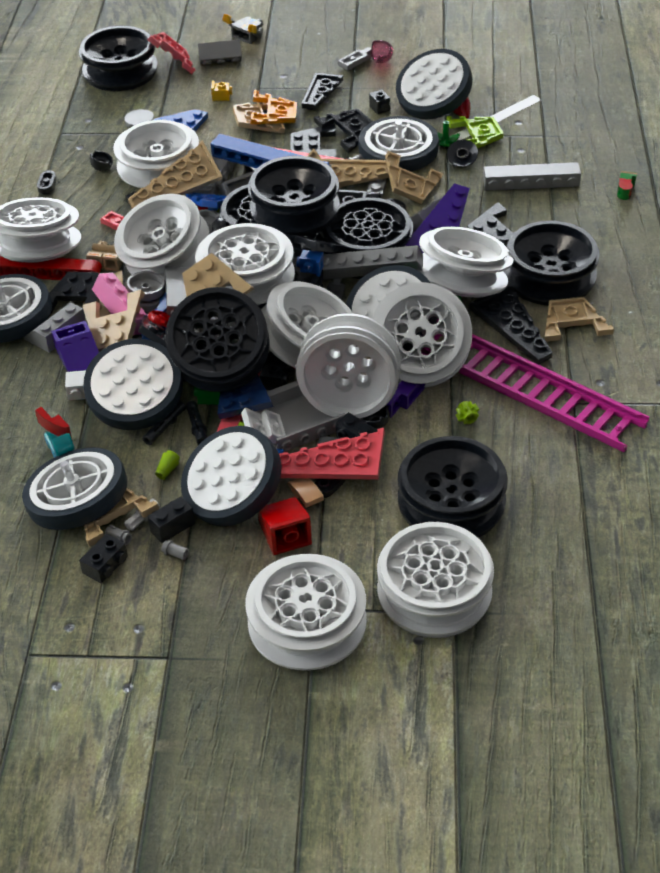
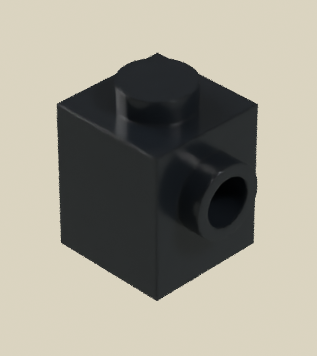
M383 90L369 93V106L376 114L390 111V97Z

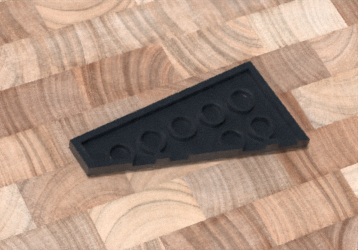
M511 283L507 284L506 288L499 293L481 297L470 303V309L536 364L539 365L552 358V350L545 339L540 336L538 327L534 326L533 319L524 304L520 303L517 293H514Z

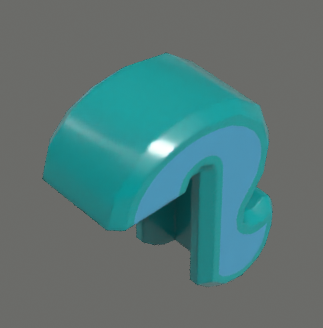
M51 432L44 433L46 444L51 450L53 457L75 450L69 433L61 436H56Z

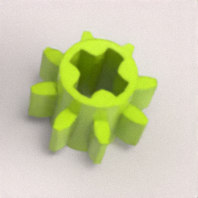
M463 401L456 408V417L459 422L463 421L464 424H472L477 420L480 409L476 403Z

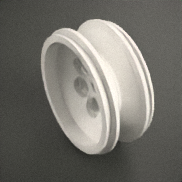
M359 314L334 315L313 326L302 341L296 364L297 382L305 398L324 414L335 417L349 412L357 418L367 417L382 409L396 392L401 367L400 350L391 333L377 321Z
M443 522L415 524L395 534L380 553L377 563L379 602L389 618L402 629L415 635L430 638L454 636L474 626L488 610L492 599L494 565L485 545L468 530Z

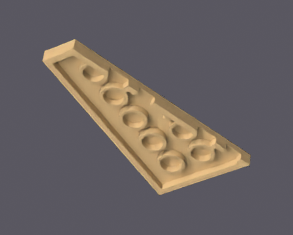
M203 140L198 143L197 147L190 149L187 155L179 158L161 172L162 174L159 177L152 179L149 185L145 188L142 187L129 197L128 202L133 209L141 202L162 194H179L183 196L223 180L222 174Z
M322 159L331 164L341 187L389 178L386 160Z

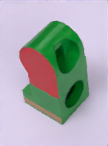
M621 170L617 191L618 198L622 200L630 199L632 188L635 187L637 172Z

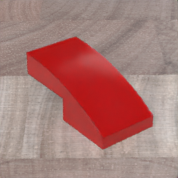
M42 406L35 410L38 423L47 431L56 436L69 433L71 436L69 425L59 414L52 418Z

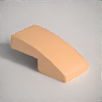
M297 478L288 482V486L295 497L300 498L306 508L324 501L323 494L311 479Z

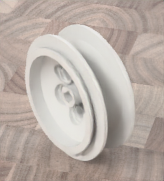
M168 120L147 121L127 129L114 143V154L118 159V175L123 181L132 186L145 188L151 183L152 179L159 177L162 174L161 172L179 158L187 155L190 149H194L199 145L197 134L184 124Z
M162 194L141 202L127 213L117 228L114 247L118 257L125 263L131 275L137 272L151 271L159 274L164 279L166 266L190 268L196 264L195 254L197 247L204 238L210 235V231L206 221L200 215L197 206L192 200L179 194Z
M25 198L1 205L0 256L18 262H41L69 253L81 242V233L73 227L79 220L77 209L63 201L52 198Z
M252 223L227 226L216 230L204 238L196 250V263L210 253H213L250 284L254 289L246 295L257 305L266 303L269 294L276 286L285 282H291L295 277V269L292 262L294 252L291 241L285 234L269 226ZM229 284V285H227V286L225 287V288L233 289V287L231 286V284Z
M440 227L428 231L420 237L419 245L424 252L423 270L418 271L425 275L432 284L442 286L453 294L464 297H486L499 293L506 288L508 278L503 271L512 266L514 259L511 257L509 249L498 239L486 233L463 227Z
M300 281L285 282L276 286L269 294L267 304L261 309L269 333V350L280 360L296 368L302 341L313 326L334 315L353 314L350 308L332 292L320 286Z
M426 282L406 284L385 296L374 311L372 319L380 323L391 333L399 347L401 355L399 382L426 384L425 387L436 386L453 377L466 362L472 341L470 316L461 300L446 288ZM417 312L421 317L418 320H413L410 317L411 314ZM433 316L439 319L436 324H431L428 320ZM400 326L408 328L407 332L403 334L397 330ZM418 332H422V334H426V335H425L424 337H420L419 335H416V334H417ZM442 334L444 340L437 342L434 340V336ZM411 343L413 348L410 351H405L403 345ZM422 348H430L431 353L423 355L421 353Z
M298 554L279 559L260 571L247 591L245 606L250 638L256 649L265 658L279 666L294 670H316L329 667L348 657L358 647L364 636L367 623L364 586L360 578L350 567L334 558L318 554Z

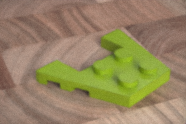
M452 116L446 117V120L449 121L450 129L466 126L473 138L467 140L473 142L477 148L503 138L504 133L494 117L474 116V119H466L465 116H460V119H452Z

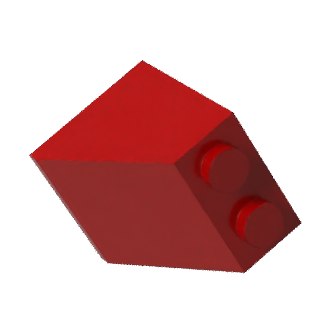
M296 497L268 504L258 512L259 524L273 556L312 545L310 516Z

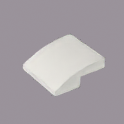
M244 408L241 412L244 426L259 430L273 444H276L277 438L286 435L279 414L264 409L261 414L248 408Z

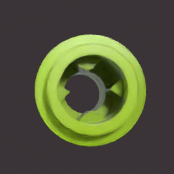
M171 450L163 453L155 475L164 480L179 465L180 456Z

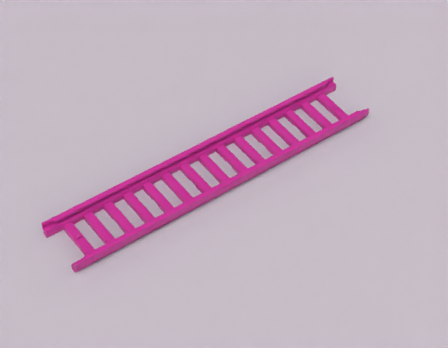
M436 334L434 340L437 341L442 334ZM472 334L470 350L474 348L479 350V352L466 365L462 366L458 371L459 373L622 452L627 450V445L618 441V437L629 424L633 423L644 429L647 427L649 416ZM428 347L422 348L421 353L423 355H429L431 353V349ZM488 355L495 358L482 372L474 369ZM503 362L510 365L497 379L489 377ZM518 369L525 372L512 387L505 384ZM533 377L541 380L528 395L520 392ZM549 384L557 387L544 402L536 399ZM565 392L573 395L560 410L552 407ZM581 399L589 402L576 418L568 415ZM597 407L606 410L593 426L585 423L586 419ZM614 415L622 418L609 434L601 430Z

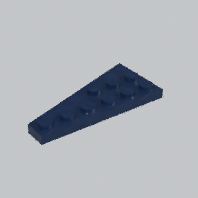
M259 375L240 388L220 392L218 416L220 419L241 415L244 408L259 411L274 407Z

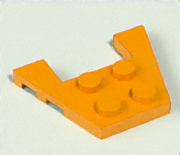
M254 90L253 102L267 103L268 109L267 114L252 112L251 125L295 123L297 102L281 97L278 100L272 98L271 94L266 93L262 95L259 94V91Z

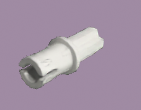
M136 509V513L128 518L124 525L128 530H134L143 521H148V516L143 518Z

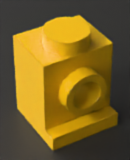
M212 81V101H230V95H233L232 86L229 83H215V81Z

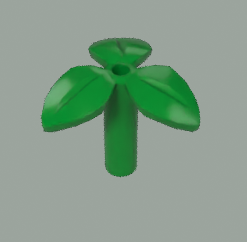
M448 120L443 121V134L437 132L439 142H441L439 146L449 147V143L456 142L460 137V133L449 137Z

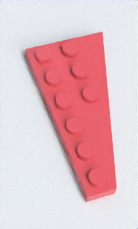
M380 428L377 429L378 432L370 434L364 432L360 433L358 437H344L317 444L318 447L307 449V447L300 448V451L290 454L288 452L280 453V478L379 480L385 430Z

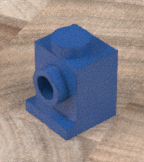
M302 250L301 256L297 257L296 262L297 267H300V272L312 273L320 277L324 267L323 252Z

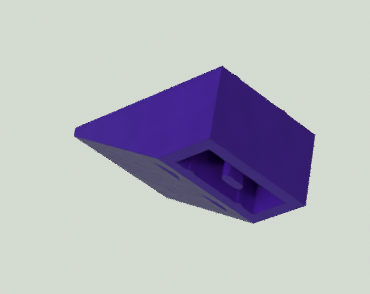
M86 321L51 331L54 346L66 371L87 370L90 362L99 351Z

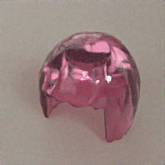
M384 40L373 41L371 45L373 61L381 64L388 62L394 52L392 45Z

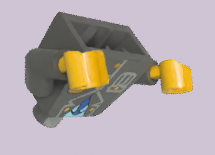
M228 14L223 15L222 21L231 26L232 37L249 44L262 37V19L258 18L255 20L245 17L239 21H234L231 19L232 16Z

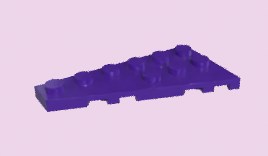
M454 183L413 233L410 241L405 246L418 245L420 248V237L424 233L440 227H459L470 188Z

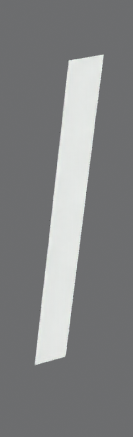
M532 95L490 117H494L499 122L541 99ZM467 128L458 132L460 133L458 140L471 136Z

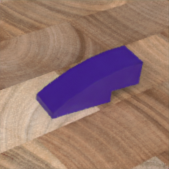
M399 382L394 396L386 404L389 409L390 418L393 417L400 407L408 409L426 388V384Z

